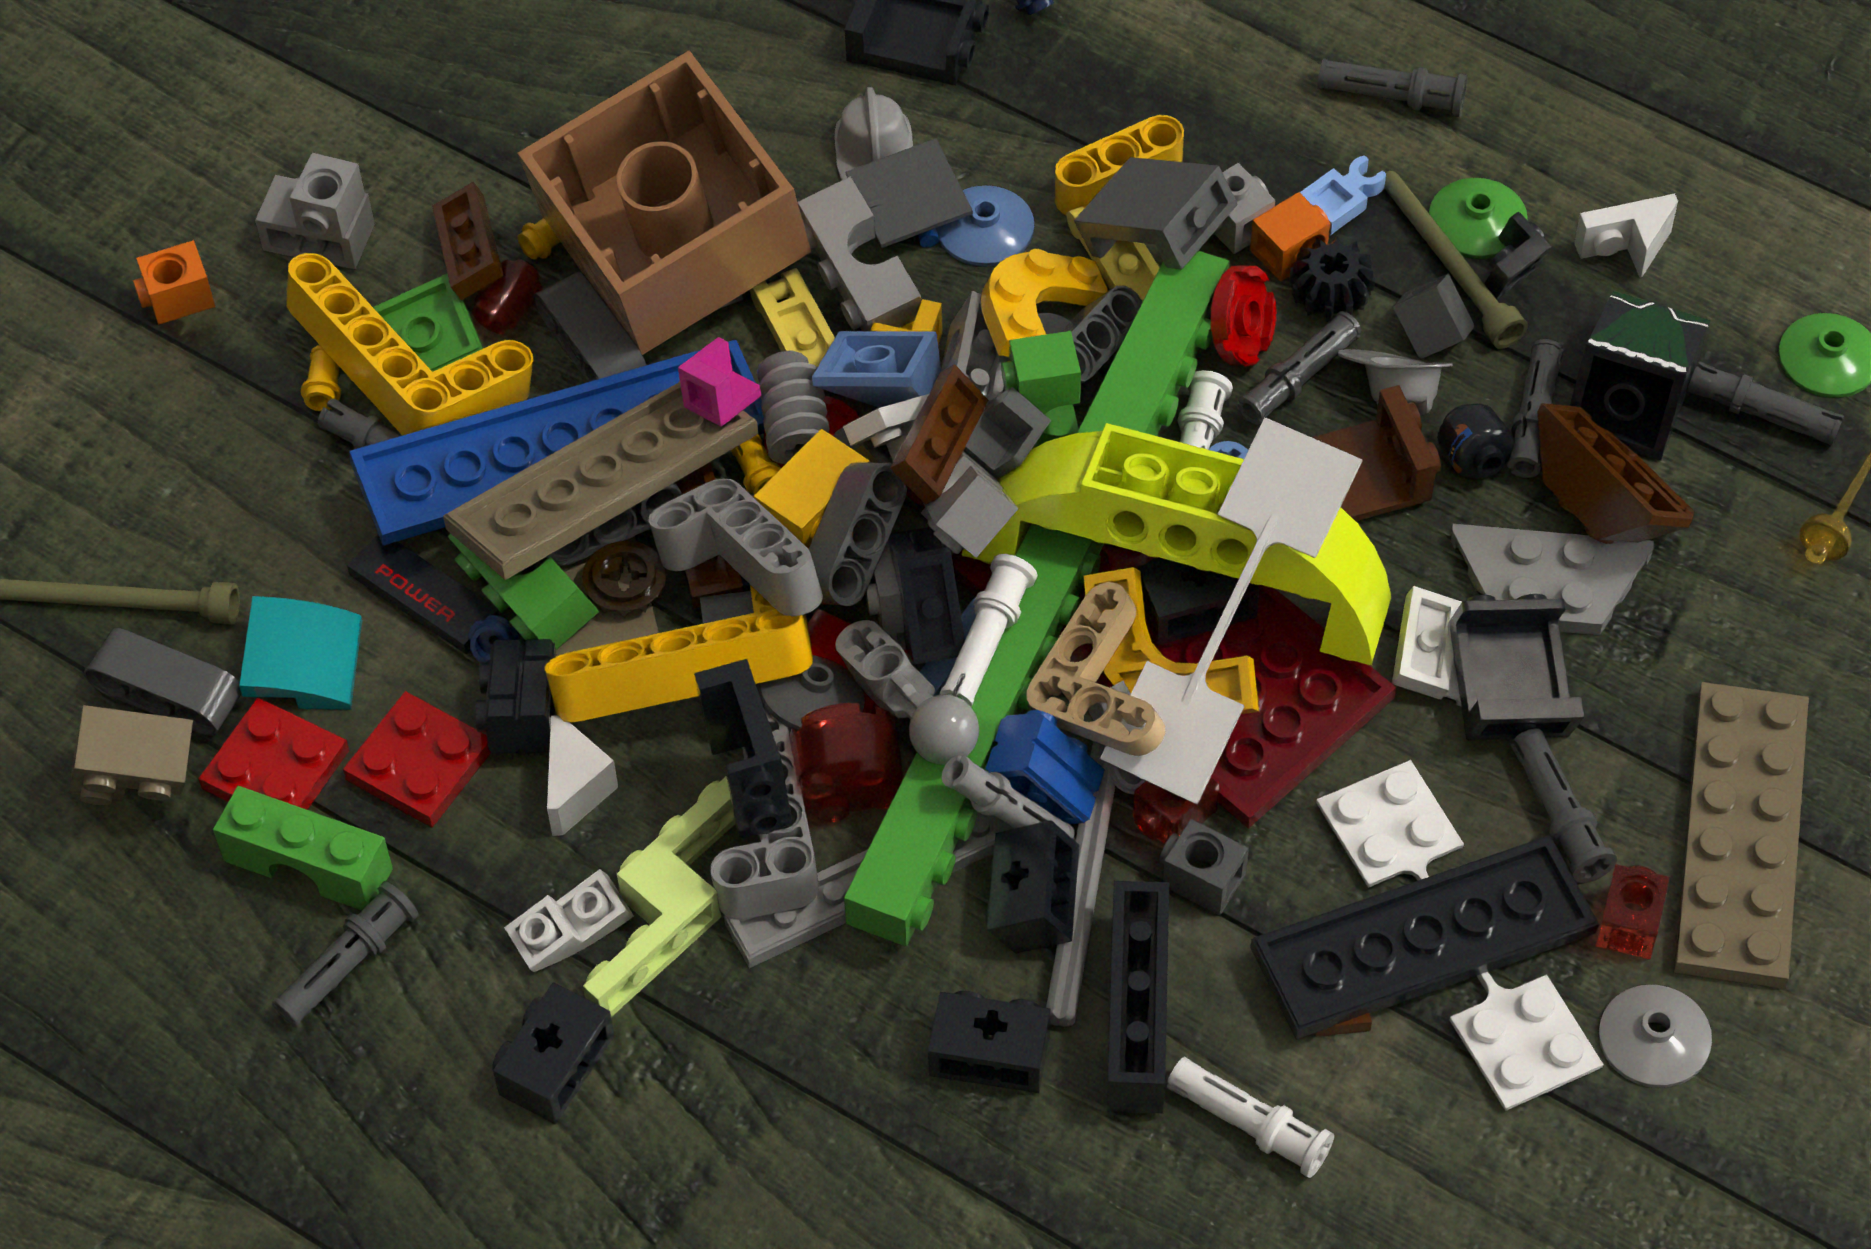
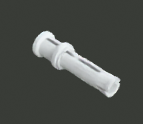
M1202 370L1195 372L1192 382L1188 387L1190 394L1187 406L1180 411L1177 420L1182 431L1180 436L1181 443L1209 450L1212 440L1223 429L1224 422L1221 417L1224 401L1230 398L1233 390L1232 383L1228 378L1213 371Z
M998 554L994 556L990 566L992 576L985 591L979 592L973 603L976 617L945 686L942 687L939 695L960 696L963 701L972 707L974 697L1005 628H1009L1017 623L1021 614L1019 608L1020 601L1026 588L1032 587L1038 576L1031 564L1014 555Z
M1186 1057L1178 1061L1167 1082L1169 1083L1167 1085L1168 1089L1200 1105V1107L1244 1130L1247 1134L1256 1138V1144L1261 1151L1267 1154L1274 1151L1299 1165L1301 1167L1300 1173L1308 1178H1311L1318 1171L1331 1149L1334 1140L1332 1132L1326 1129L1318 1132L1294 1118L1293 1110L1284 1105L1282 1107L1277 1105L1272 1108L1222 1078L1204 1070Z

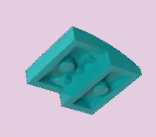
M252 596L239 684L242 696L296 698L298 709L351 710L362 628L361 615L309 601Z

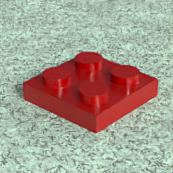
M405 691L346 764L343 772L345 779L350 783L433 828L491 754V751L488 750L486 734L477 732L475 728Z
M257 697L198 779L203 790L229 802L237 786H241L308 810L350 750L346 739Z

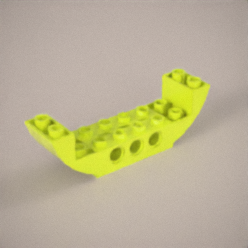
M1109 423L1105 424L1103 431L1074 433L1047 441L1031 449L1019 467L997 479L1003 487L1002 491L1012 499L1018 510L977 558L965 548H963L962 556L981 560L987 564H991L994 556L998 554L1016 556L1032 523L1040 525L1045 529L1070 533L1098 543L1111 544L1141 552L1150 557H1159L1193 566L1202 571H1212L1239 579L1257 543V539L1252 530L1219 516L1218 513L1244 459ZM1340 507L1316 559L1284 544L1271 545L1265 550L1250 583L1298 594L1307 599L1331 603L1320 652L1338 656L1344 660L1372 665L1391 601V592L1385 568L1374 545L1359 524Z

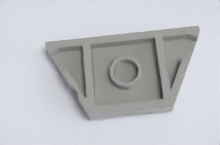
M1463 524L1452 525L1450 540L1454 549L1459 548L1468 565L1467 574L1476 591L1482 595L1494 596L1496 600H1516L1528 594H1543L1547 599H1564L1566 610L1558 621L1559 632L1600 635L1612 618L1613 610L1617 604L1622 603L1643 565H1647L1650 561L1654 541L1649 540L1638 543L1614 541L1612 544H1605L1593 539L1589 535Z

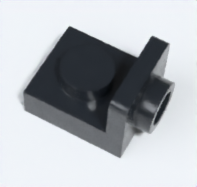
M1520 212L1515 213L1507 221L1498 236L1505 248L1489 263L1493 270L1484 284L1496 299H1499L1538 269L1552 247L1545 240L1541 229L1536 224L1528 222Z

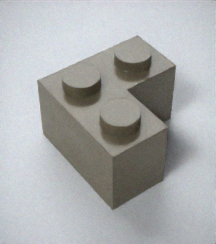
M83 705L76 737L69 793L79 794L80 801L94 805H110L113 799L123 800L126 788L137 789L138 796L152 800H168L171 794L181 795L186 778L193 720Z

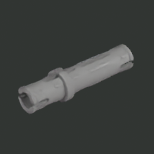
M955 755L946 763L942 771V782L944 785L971 800L973 808L982 815H994L1014 829L1052 820L1074 839V828L1069 823L1063 822L1040 807L1036 802L1031 801L1011 788L1010 781L1002 774L987 772L965 755H962V757Z

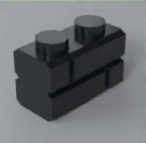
M527 639L525 643H521L519 640H495L491 644L490 662H480V692L487 695L486 700L476 701L477 732H486L488 750L493 754L517 753L519 749H522L525 753L549 752L551 716H555L556 711L544 668L551 659L556 657L555 643L551 639Z

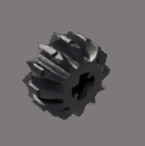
M1338 235L1331 244H1325L1319 238H1316L1314 244H1312V249L1301 247L1300 252L1297 254L1296 262H1294L1293 267L1290 269L1289 281L1292 282V295L1295 303L1305 304L1308 316L1318 311L1323 312L1327 322L1333 314L1342 311L1351 315L1353 309L1364 310L1365 305L1368 303V297L1371 295V291L1374 290L1375 285L1370 255L1359 254L1360 249L1357 242L1348 246L1341 245Z

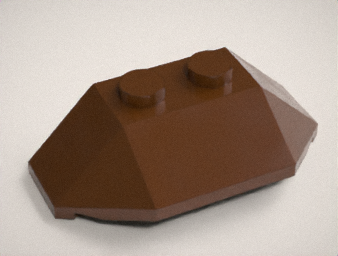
M1541 403L1537 414L1543 483L1559 498V505L1566 511L1573 513L1586 526L1585 531L1590 537L1605 544H1612L1614 541L1638 543L1689 528L1693 520L1694 510L1610 431L1597 426L1591 420L1592 416L1581 407Z

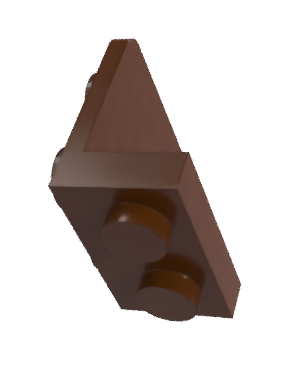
M1400 385L1380 390L1376 420L1312 437L1363 460L1341 505V508L1355 521L1432 500L1435 474L1440 472L1441 469L1439 454L1432 442L1426 443L1421 432L1422 422L1418 408L1414 402H1407Z

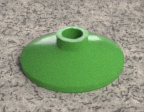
M1466 178L1448 184L1435 195L1429 209L1431 217L1463 257L1472 259L1494 258L1505 248L1498 236L1509 218L1515 213L1520 212L1528 220L1524 203L1512 189L1502 183L1485 178Z
M1817 313L1798 319L1782 335L1778 349L1780 365L1786 376L1802 390L1821 397L1842 398L1857 394L1871 384V333L1857 321L1838 314Z

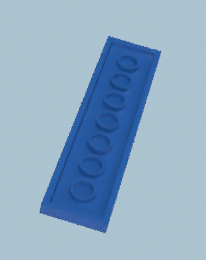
M737 340L729 341L732 371L755 382ZM700 350L349 451L351 466L382 545L444 528L443 515L680 382L678 367ZM761 397L744 409L746 413L757 421L758 434H763L765 429Z

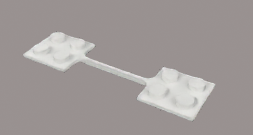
M1264 417L1218 513L1219 516L1252 530L1256 536L1257 543L1195 672L1187 676H1180L1147 661L1135 684L1131 696L1151 704L1165 724V736L1161 744L1152 752L1141 756L1129 755L1106 746L1100 757L1101 760L1198 804L1244 709L1243 704L1216 693L1207 686L1205 676L1212 659L1268 547L1274 544H1284L1316 559L1363 461L1362 459ZM1124 718L1121 721V723L1126 727L1129 733L1133 729L1142 730L1143 727L1146 725L1145 723L1142 727H1135L1133 725L1127 724Z
M1411 760L1316 800L1318 807L1368 888L1400 874L1413 875L1417 881L1427 878L1429 876L1426 867L1431 861L1464 846L1461 838ZM1489 972L1477 975L1488 993L1487 999L1474 1007L1450 1017V1022L1505 1111L1601 1069L1604 1065L1547 975L1514 989H1505L1497 985Z

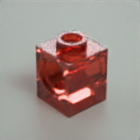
M1210 777L1198 804H1195L1145 781L1134 790L1133 818L1135 823L1148 838L1152 840L1159 839L1166 844L1173 833L1180 836L1191 819L1202 824L1217 811L1219 783ZM1172 800L1182 805L1179 807H1167L1162 803Z
M1615 864L1596 947L1651 959L1670 877L1656 874L1653 870L1644 866L1626 867ZM1634 903L1641 906L1644 910L1633 911L1623 904Z

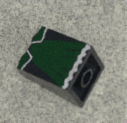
M1613 291L1586 344L1570 406L1581 407L1592 416L1591 420L1597 426L1610 431L1633 452L1661 461L1686 397L1692 375L1699 362L1711 320Z

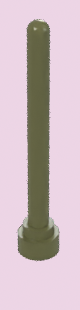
M1395 171L1385 172L1384 189L1483 314V332L1492 344L1498 349H1504L1518 342L1526 333L1528 323L1517 308L1497 301L1398 173Z
M0 579L1 600L199 612L202 618H209L211 623L229 625L235 624L240 607V593L236 583L213 582L211 587L204 586L201 591Z

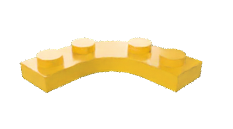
M1032 249L1029 252L1009 256L994 268L982 290L981 309L998 355L1009 357V340L1046 335L1037 313L1036 304L1042 301H1059L1087 306L1107 293L1108 289L1096 261L1082 256L1070 257L1047 253L1041 249Z
M1132 567L1084 575L1085 596L1092 588L1101 583L1114 582L1125 589L1136 606V617L1133 624L1103 670L1113 685L1124 681L1130 693H1132L1147 661L1180 676H1187L1195 672L1198 663H1175L1165 658L1151 642L1145 621L1140 570ZM1241 656L1212 661L1205 676L1209 689L1243 704L1244 709L1241 714L1259 712L1254 659L1249 656Z

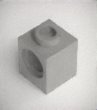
M311 154L289 197L297 229L304 230L314 236L325 235L343 240L365 196L359 165L321 154Z

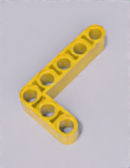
M304 253L291 259L288 264L287 308L289 312L402 436L527 400L530 392L533 353L525 344L515 340L500 341L432 372L330 260L316 253Z
M750 585L754 613L558 655L551 659L544 668L556 714L564 722H579L697 697L698 691L694 673L744 659L748 660L755 684L800 674L806 671L813 663L806 614L786 616L779 613Z

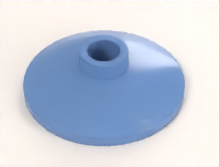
M975 186L963 190L973 210V214L937 227L939 242L950 256L968 265L991 267L997 266L1005 258L1023 253L1027 249L1034 234V218L1027 203L1017 194L996 186Z

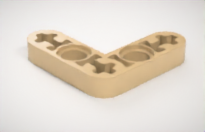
M1105 582L1092 588L1082 600L1030 682L1027 689V701L1033 710L1043 711L1054 716L1058 721L1056 726L1058 728L1129 755H1146L1155 750L1165 736V724L1161 717L1148 702L1095 683L1136 617V606L1125 589L1118 583ZM1086 643L1093 644L1092 652L1086 659L1079 662H1070V657L1077 647ZM1062 692L1070 702L1067 706L1063 700L1055 697H1050L1048 700L1047 698L1050 695L1058 696ZM1100 702L1107 703L1106 711L1099 719L1092 722L1084 721V715L1092 705ZM1124 718L1127 724L1133 725L1135 727H1142L1145 723L1146 725L1143 727L1142 730L1133 729L1129 733V731L1121 723V721Z

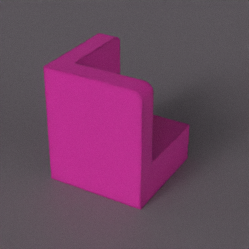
M720 337L716 338L678 367L684 407L720 427L761 397L759 384L732 371L729 343Z

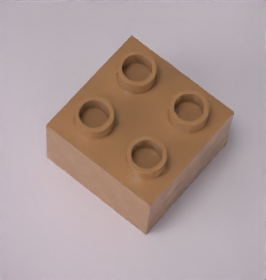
M690 50L518 152L542 217L636 344L642 355L811 253L794 188Z

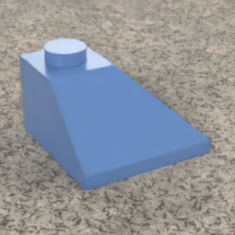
M839 331L812 376L813 386L879 408L927 395L930 393L941 372L936 331Z

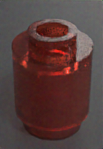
M518 259L515 262L511 260L502 261L501 267L504 276L496 280L491 287L478 292L475 296L476 305L472 308L473 316L482 326L496 334H504L508 328H515L535 302L534 294L543 290L539 281V273L533 266L523 260Z

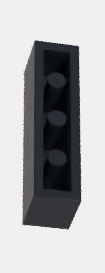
M1114 881L1107 1111L1163 1114L1166 1070L1169 882Z

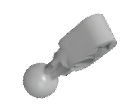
M870 620L857 621L847 626L839 634L835 646L854 680L863 692L886 714L896 716L897 718L909 717L911 719L909 724L910 740L914 749L921 757L934 764L946 765L955 755H960L961 757L962 755L968 756L973 751L979 737V723L973 709L958 697L951 695L934 696V686L911 664L903 648L877 623Z

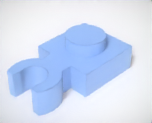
M1360 156L1353 160L1349 167V173L1345 176H1342L1333 168L1300 192L1312 205L1319 206L1326 213L1330 222V235L1365 211L1368 197L1379 194L1385 187L1386 173L1384 171H1380L1373 177L1362 176L1367 172L1369 159L1366 156Z

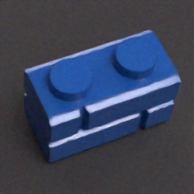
M1030 710L1026 714L1007 715L1001 719L995 738L998 744L991 750L986 770L989 773L997 772L1005 776L1010 781L1011 788L1031 801L1036 802L1040 807L1063 822L1079 824L1090 820L1096 801L1093 793L1099 791L1105 769L1087 754V745L1080 740L1066 736L1056 727L1057 719L1043 711Z

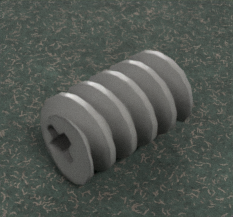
M792 350L778 352L767 357L759 364L757 369L768 456L780 464H786L821 428L826 432L830 430L828 420L825 418L827 408L825 402H823L825 397L824 389L814 387L812 382V376L817 367L809 364L808 358L802 353Z

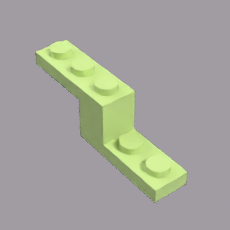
M727 777L723 778L720 782L713 781L701 792L697 803L682 816L676 815L669 819L662 827L659 836L643 851L636 850L631 853L622 863L617 873L620 895L626 904L649 923L650 926L643 925L639 927L628 939L626 947L610 962L606 960L599 963L590 972L586 983L583 985L585 998L609 1010L611 1017L721 918L716 890L693 871L689 865L736 824Z

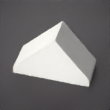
M558 715L551 716L547 812L552 836H558L568 832L618 788L614 760L570 722H564Z

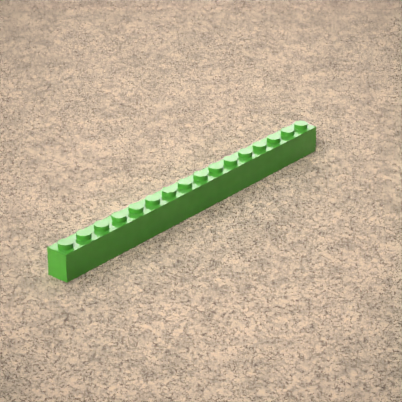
M1197 251L1183 269L1167 268L1163 261L1077 433L1103 431L1105 424L1109 423L1157 436L1162 425L1170 426L1178 406V397L1176 395L1181 386L1188 388L1194 377L1197 367L1195 356L1199 348L1206 350L1213 338L1211 331L1213 296L1222 274L1229 269V260ZM1031 524L1016 556L1031 564L1038 576L1034 585L1026 588L1020 601L1019 608L1021 614L1017 623L1009 628H1005L971 707L978 719L979 737L976 746L967 757L982 769L986 770L991 750L998 744L995 738L1001 719L1007 715H1019L1023 709L1027 711L1032 709L1027 701L1028 686L1058 640L1063 626H1067L1081 604V597L1078 596L1084 585V575L1098 573L1101 563V556L1098 555L1104 544L1085 537L1058 530H1049L1040 525ZM916 753L844 896L847 925L906 947L915 929L922 931L926 927L934 906V900L931 899V896L937 884L944 886L948 882L956 860V855L952 853L959 839L968 840L977 819V811L973 808L971 800L954 789L948 788L942 782V771L945 765L931 763Z

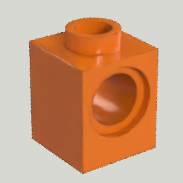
M1298 192L1252 220L1250 251L1281 282L1290 277V269L1293 267L1294 262H1296L1297 254L1300 252L1301 247L1312 249V244H1314L1316 238L1328 244L1329 219L1319 206L1312 205Z
M194 240L136 258L142 278L133 280L142 309L152 306L158 325L216 307Z

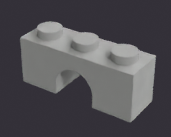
M851 176L798 201L810 249L814 248L821 262L817 263L821 277L829 290L837 288L843 297L844 302L841 303V309L850 327L853 330L861 328L862 331H870L872 324L875 322L900 328L914 321L921 304V295L899 257L895 256L880 264L869 265L859 262L851 255L858 246L875 238L874 215Z
M963 451L941 496L926 505L924 504L925 508L921 514L928 520L927 524L935 531L933 534L949 549L959 554L965 548L977 558L1015 514L1018 507L1002 491L1003 487L998 480Z

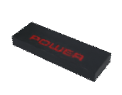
M377 535L347 565L351 577L465 654L470 651L471 640L468 634L471 626L477 620H486L489 615H499V610L398 541L382 545L380 537Z

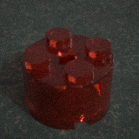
M859 703L834 704L813 710L801 718L802 727L797 732L792 727L789 737L797 785L801 788L804 805L817 810V816L820 820L835 822L845 819L852 811L870 808L888 809L904 776L896 721L887 710L875 706L876 714L860 712Z

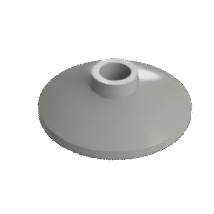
M1641 985L1623 991L1607 1005L1599 1025V1042L1608 1063L1627 1080L1645 1087L1669 1088L1689 1081L1704 1067L1712 1046V1033L1704 1012L1691 998L1670 987ZM1659 1023L1668 1030L1658 1033L1653 1031L1648 1024Z

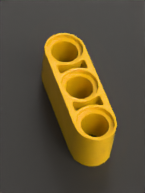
M1156 115L1073 151L1059 159L1055 168V204L1057 209L1067 216L1068 211L1079 207L1085 208L1130 157L1182 162L1184 139L1182 124L1171 116Z

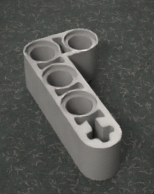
M716 479L662 504L649 515L648 522L664 568L672 571L687 570L720 555L783 615H804L813 611L821 604L823 594L809 549L736 481L732 479Z
M767 709L764 710L782 761L793 824L780 827L768 834H759L760 842L726 849L714 858L711 863V877L713 887L717 892L719 910L727 917L733 919H747L801 908L811 903L819 892L814 851L788 727L776 720ZM742 747L744 760L748 759L745 749Z

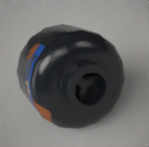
M1480 403L1460 405L1451 410L1444 418L1437 436L1440 450L1453 469L1460 476L1472 480L1486 478L1498 473L1509 460L1514 447L1512 435L1498 414L1490 406Z

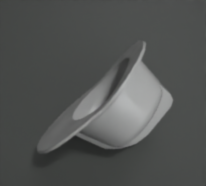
M867 87L864 96H859L850 101L842 111L841 118L836 123L834 133L836 161L841 180L847 178L846 171L913 147L912 130L908 118L902 113L900 106L895 101L883 95H876L873 87Z
M1344 349L1338 352V355L1342 358L1365 364L1371 396L1377 404L1380 390L1400 385L1407 402H1414L1420 415L1428 414L1432 408L1433 400L1438 391L1442 367L1453 366V363H1426L1398 355L1369 350Z

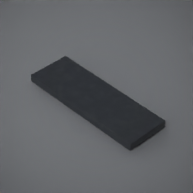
M1548 835L1254 937L1251 940L1250 948L1295 1039H1299L1361 1015L1376 1012L1597 933L1599 923L1554 841Z

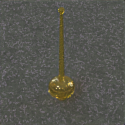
M1871 452L1832 515L1825 513L1813 515L1800 528L1799 537L1807 549L1805 556L1810 562L1822 564L1825 559L1838 560L1845 557L1852 543V536L1843 518L1871 469Z

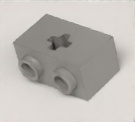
M275 175L255 219L263 250L293 257L304 253H316L330 260L333 265L356 269L375 225L369 195L365 193L343 240L325 235L314 236L296 227L289 197L299 178L293 179Z

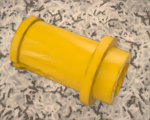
M544 218L535 224L531 222L526 223L522 227V233L518 235V243L521 249L531 259L538 257L542 259L547 258L551 254V248L560 243V240Z
M318 345L311 350L308 379L301 385V396L306 406L312 410L321 411L323 407L330 410L331 408L327 406V402L331 399L340 400L341 389L338 386L340 367Z
M759 434L740 444L742 450H740L739 446L731 450L745 475L743 484L746 490L754 493V495L781 469L777 463L771 461Z

